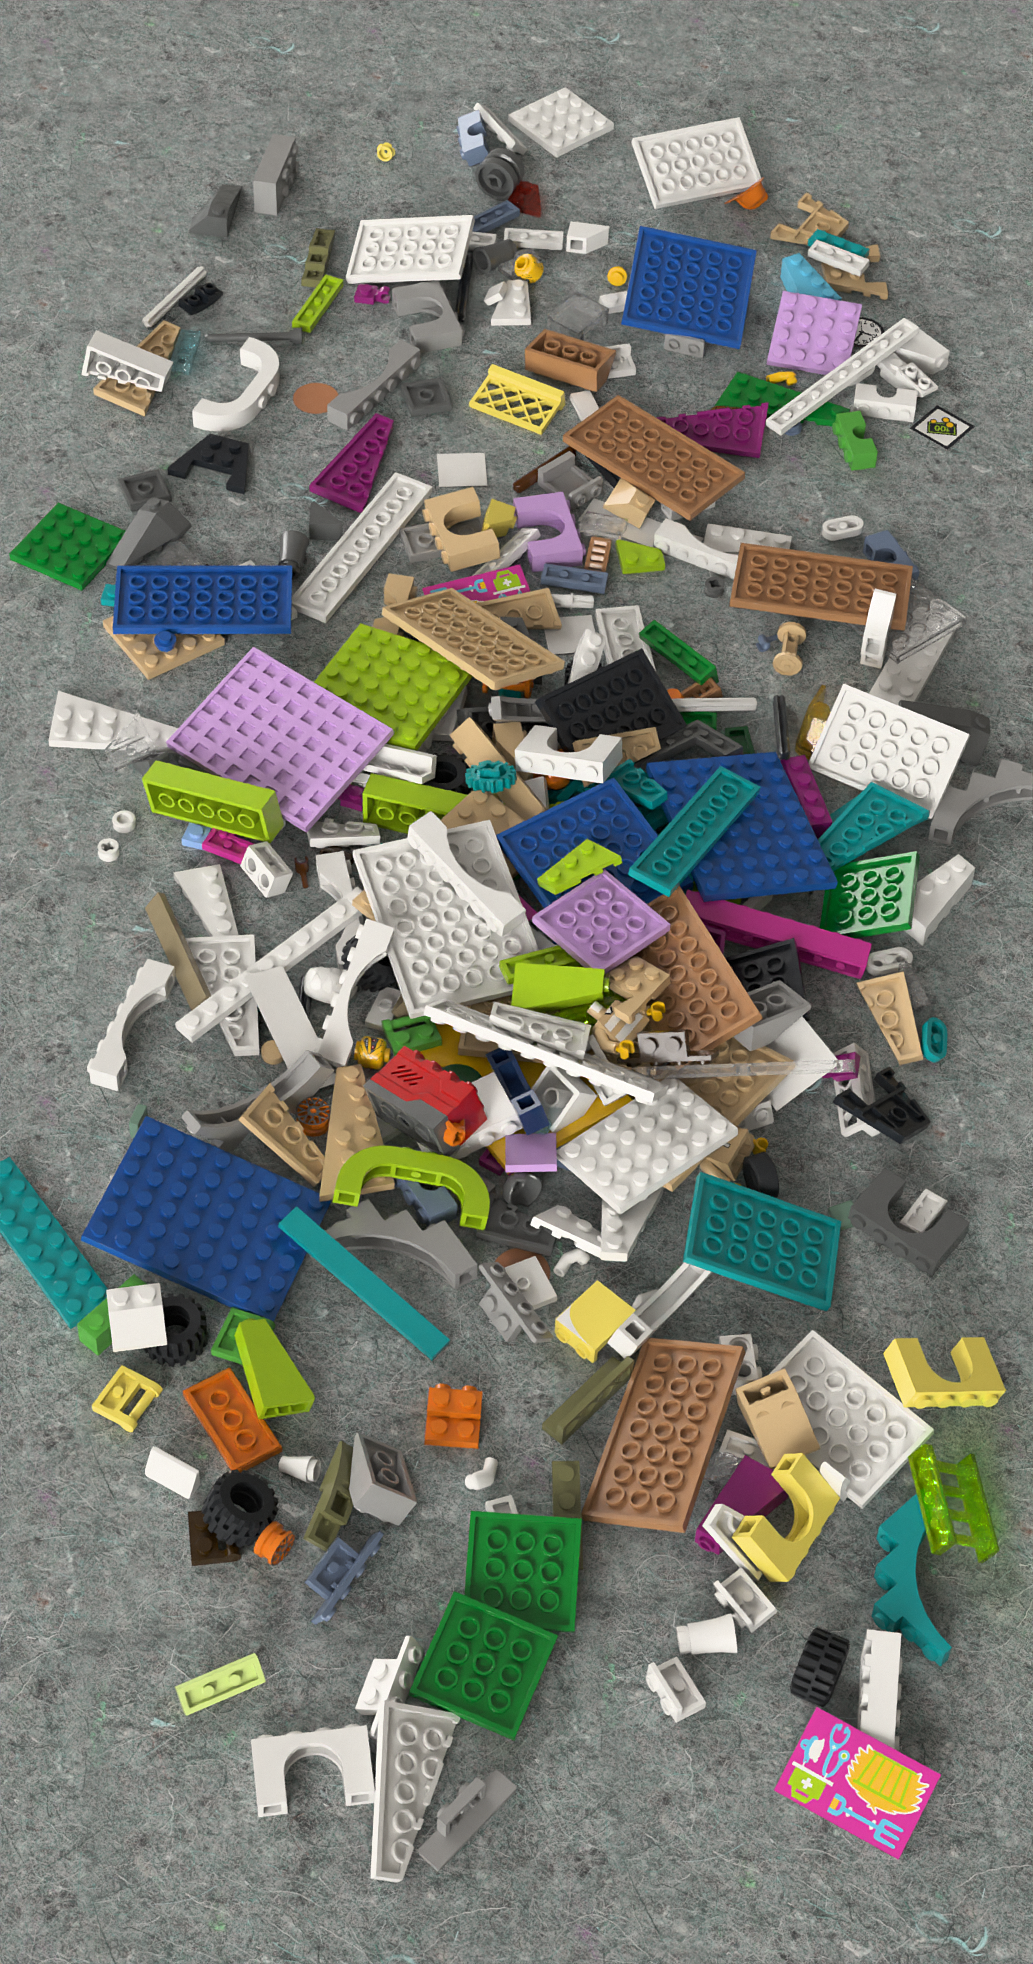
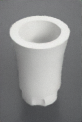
M731 1613L710 1620L687 1623V1626L676 1627L680 1654L690 1652L691 1655L718 1652L737 1653L735 1628Z

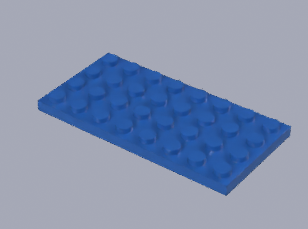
M117 566L113 634H158L163 631L172 632L173 634H291L292 566Z

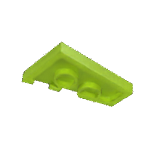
M586 839L537 878L538 885L556 895L580 884L582 878L592 873L595 876L603 873V868L611 864L615 867L622 864V858L605 847Z

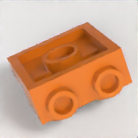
M437 1384L435 1388L429 1387L425 1445L478 1449L483 1391H477L476 1387L470 1385L462 1387L461 1390L451 1389L447 1384Z

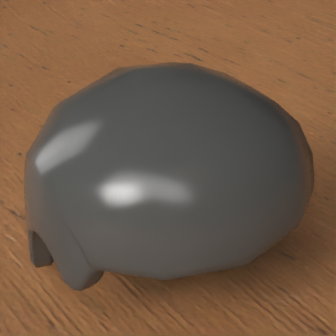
M514 1172L506 1179L503 1185V1198L508 1204L512 1203L515 1206L523 1205L528 1207L538 1198L542 1189V1182L531 1172Z

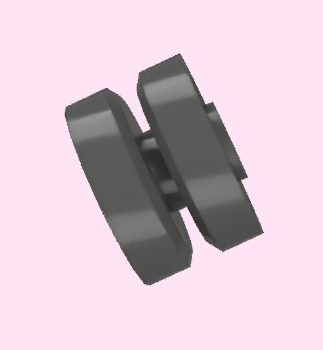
M496 148L490 151L484 161L478 166L475 177L479 188L486 195L495 199H505L513 193L516 186L522 181L525 170L521 159L514 152L505 148Z

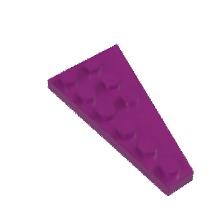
M769 402L761 403V406L756 407L745 405L741 409L731 410L730 408L700 411L696 415L686 416L685 413L678 414V417L666 418L665 416L656 418L711 452L760 458Z
M375 413L309 485V491L362 513L366 508L394 427V420Z

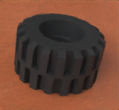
M434 753L433 755L437 756L435 778L422 785L469 795L471 788H468V784H466L465 773H467L466 769L470 767L467 763H464V759L457 758V755L454 754L447 755V753H442L438 755V753Z
M355 936L348 940L346 946L342 949L344 954L341 956V961L345 963L342 966L347 971L350 965V961H347L351 947L356 948L359 940ZM388 954L373 964L363 974L356 986L360 985L362 990L365 991L369 989L370 992H376L377 990L385 989L395 982L396 977Z
M171 1293L166 1298L161 1296L165 1328L172 1325H180L185 1327L186 1330L175 1335L166 1334L167 1345L143 1349L145 1353H149L150 1359H157L158 1364L164 1365V1363H168L169 1367H174L175 1363H180V1366L186 1365L185 1361L187 1360L190 1362L196 1360L195 1355L200 1356L203 1353V1347L207 1345L208 1333L205 1311H202L200 1303L195 1304V1299L192 1297L186 1299L184 1294H179L177 1297Z
M232 1470L231 1473L226 1472L218 1478L203 1502L202 1513L205 1514L203 1517L204 1523L209 1524L208 1530L211 1533L215 1532L217 1539L220 1541L221 1539L226 1540V1544L232 1545L236 1543L237 1547H243L244 1544L247 1546L253 1545L263 1530L276 1518L278 1499L273 1497L275 1491L267 1486L269 1483L265 1479L262 1481L259 1479V1475L255 1473L251 1475L246 1470H243L241 1473L238 1470ZM234 1504L242 1507L246 1512L240 1510Z
M816 1627L811 1632L797 1664L790 1685L791 1694L822 1708L826 1706L830 1701L850 1649L849 1640Z

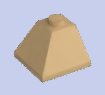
M620 478L603 508L640 529L657 500Z

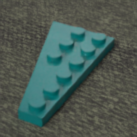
M871 782L823 833L818 842L832 871H835L927 819L930 811Z

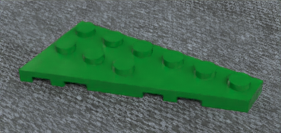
M737 372L713 407V410L730 408L731 410L741 409L745 405L756 407L761 406V403L769 402L767 419L800 395L801 392ZM826 402L801 420L800 423H804V420L814 421L817 425L832 427L836 420V414L850 412V409Z

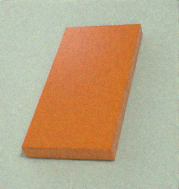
M230 1367L183 1390L184 1398L231 1471L238 1470L241 1473L243 1470H248L282 1452L281 1444L265 1420L258 1419L254 1403Z

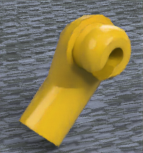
M793 371L776 372L767 375L766 381L773 384L786 381L788 386H792L797 383V375Z

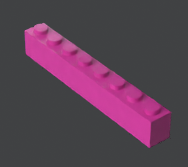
M690 890L686 892V897L703 924L725 931V940L757 949L794 938L797 943L800 962L861 979L868 962L871 943L726 900L703 902L699 892Z

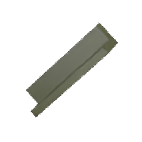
M612 1356L542 1423V1429L562 1445L630 1380L634 1360L627 1356L620 1362Z

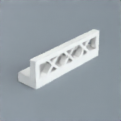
M385 744L363 770L423 784L435 778L437 756Z
M852 1043L833 1054L834 1056L852 1052L859 1054L861 1058L858 1078L850 1079L846 1088L842 1085L843 1081L836 1082L834 1080L835 1093L837 1096L850 1088L867 1105L875 1102L869 1056L856 1043ZM837 1106L841 1134L844 1137H848L860 1130L865 1131L871 1137L880 1133L858 1118L857 1123L848 1126L852 1114Z

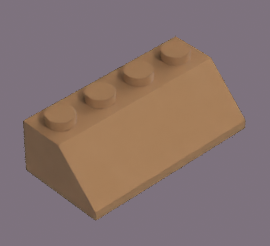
M544 329L525 348V370L597 392L607 381L616 356V350Z

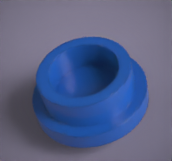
M168 631L160 632L154 637L155 646L162 652L171 651L177 642L176 636Z

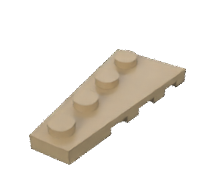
M656 727L609 735L622 737L623 758L617 766L628 759L636 762L661 749ZM597 737L573 742L574 751L578 752L589 748ZM582 780L584 787L594 783Z
M904 971L857 982L858 989L899 1065L924 1060Z

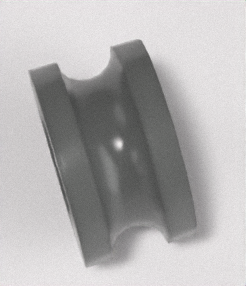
M719 577L708 578L705 581V594L711 598L721 597L724 592V581Z

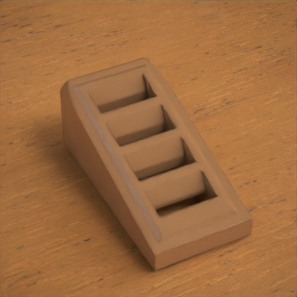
M591 537L584 569L593 570L589 568L601 569L600 572H606L611 554V539Z
M712 678L708 679L702 686L696 682L681 692L684 698L723 697L721 688Z

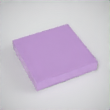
M534 1133L528 1136L526 1134L505 1135L506 1172L557 1171L556 1133Z

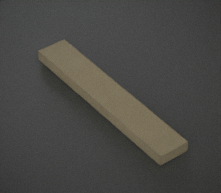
M158 892L145 907V910L170 965L175 967V976L192 1011L211 997V993L165 894Z

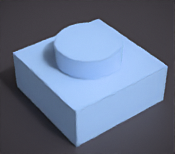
M189 822L182 837V845L202 850V842L212 828Z

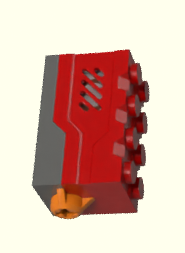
M406 1046L402 1047L379 1072L363 1085L378 1118L439 1155L450 1157L487 1120L483 1110L484 1105L477 1095L478 1090L471 1082L467 1081L465 1083L460 1081L454 1072L443 1070L436 1061L425 1060L421 1052L418 1050L413 1051Z

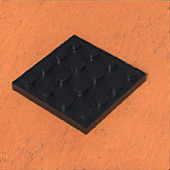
M794 938L726 958L747 993L781 980L807 1001L797 943ZM809 1011L802 1016L806 1021H810Z

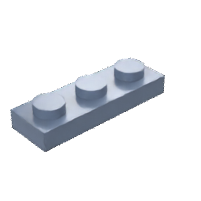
M506 200L474 216L475 223L472 232L486 233L520 216V209Z
M547 563L544 564L541 576L542 585L605 594L608 582V573Z

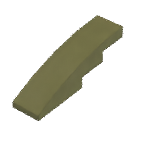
M315 229L309 244V254L305 261V271L301 279V286L316 288L325 276L333 247L335 230Z

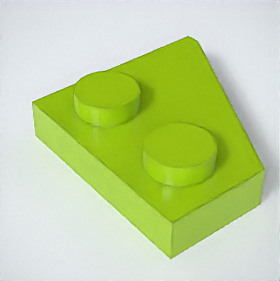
M616 539L615 547L622 574L665 570V561L661 549Z

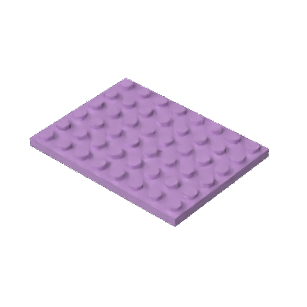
M253 647L166 741L168 748L212 775L274 790L277 795L282 818L307 833L389 741L394 732L392 728Z

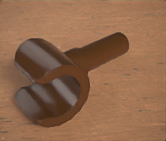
M305 856V862L302 863L298 862L296 857L294 859L295 871L300 874L302 886L306 889L309 887L307 872L309 871L308 857Z

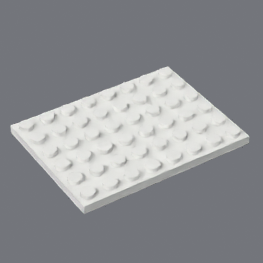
M486 820L447 829L450 850L462 869L481 884L498 891L510 893L522 905L491 821ZM407 838L353 850V858L376 922L394 928V936L387 954L410 1019L426 1016L423 1015L426 1005L441 999H447L467 1006L512 995L513 984L507 985L499 968V961L539 950L526 914L523 923L501 938L497 932H493L488 927L481 915L474 913L471 905L464 898H460L457 895L455 888L441 878L439 871L425 861L423 854L409 844Z

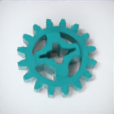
M501 761L479 762L478 766L471 765V768H467V773H465L468 788H473V791L482 790V793L486 791L491 793L502 792L503 788L510 789L511 785H515L517 780L514 766H509L508 762L503 763Z

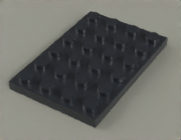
M642 648L535 701L548 726L557 728V741L563 752L567 753L575 752L573 742L598 737L600 734L612 735L656 727L660 741L687 727Z

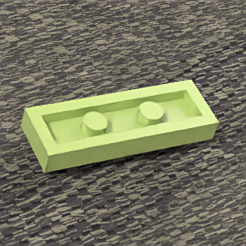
M253 1653L175 1686L183 1712L187 1716L266 1681L258 1657Z

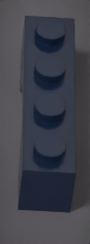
M498 1048L485 1054L492 1072L496 1074L526 1135L528 1136L549 1126L550 1123L543 1106L534 1090H531L512 1051Z

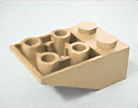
M521 722L493 724L492 742L516 769L515 749L527 736L526 730L522 731ZM517 771L524 781L533 778V773Z
M785 1368L736 1388L738 1406L770 1469L776 1468L784 1454L803 1453L807 1455L820 1449L798 1393Z

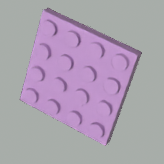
M783 291L767 365L827 375L852 355L862 304Z
M603 869V873L589 878L532 917L533 924L584 968L605 969L606 974L670 931V923L605 869Z

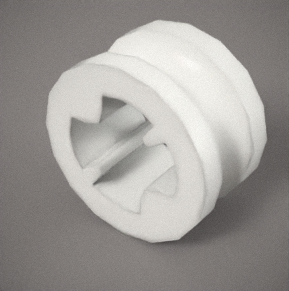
M107 838L99 842L98 854L100 859L112 862L119 857V845L116 840Z

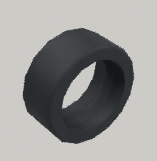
M761 1152L744 1157L743 1175L747 1188L777 1198L779 1195V1179L770 1156L766 1152Z

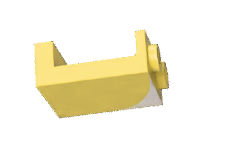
M597 1280L555 1319V1334L561 1342L572 1346L580 1357L587 1358L594 1363L597 1360L598 1352L636 1310Z

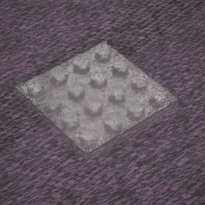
M912 577L905 631L889 630L885 655L898 664L966 625V617ZM846 623L864 637L866 625Z

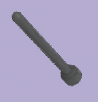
M293 328L289 332L207 334L205 340L207 342L247 341L251 337L260 341L290 340L294 344H302V328Z

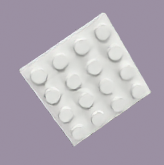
M566 87L508 115V121L556 158L614 130V123Z

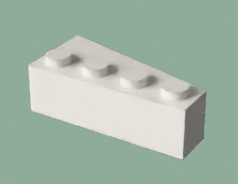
M96 330L87 346L81 375L89 376V374L97 375L98 379L106 380L107 378L118 380V383L126 384L131 382L135 383L136 387L162 392L170 377L173 361Z

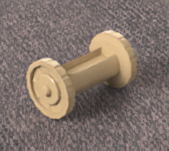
M786 622L778 628L777 637L783 644L781 653L777 654L773 659V668L779 674L792 676L802 669V659L797 655L798 645L805 641L807 633L804 626L799 623Z

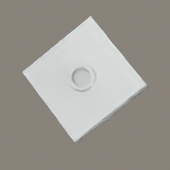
M536 1256L505 1267L508 1276L519 1287L520 1292L533 1306L534 1310L557 1301V1295Z

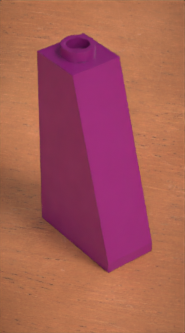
M746 1455L744 1456L696 1529L695 1542L703 1550L712 1551L717 1555L724 1551L702 1526L715 1504H724L744 1516L764 1515L766 1517L788 1499L789 1495L771 1475L774 1470Z

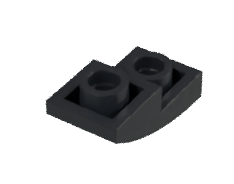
M205 283L195 287L193 295L179 299L178 306L190 315H194L214 304L223 296V292L214 284Z

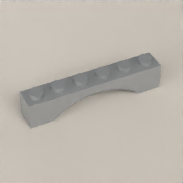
M399 340L389 349L388 364L384 372L375 381L361 389L339 394L327 405L328 421L347 431L353 425H356L376 404L381 402L386 395L395 390L397 385L406 380L414 370L419 368L421 364L420 349L403 340Z

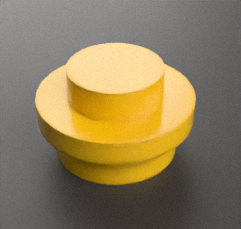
M620 266L612 267L607 275L608 281L614 286H621L627 280V272Z

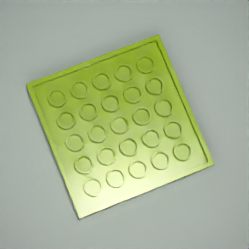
M360 623L314 683L392 728L394 735L387 744L418 751L473 676L424 643Z

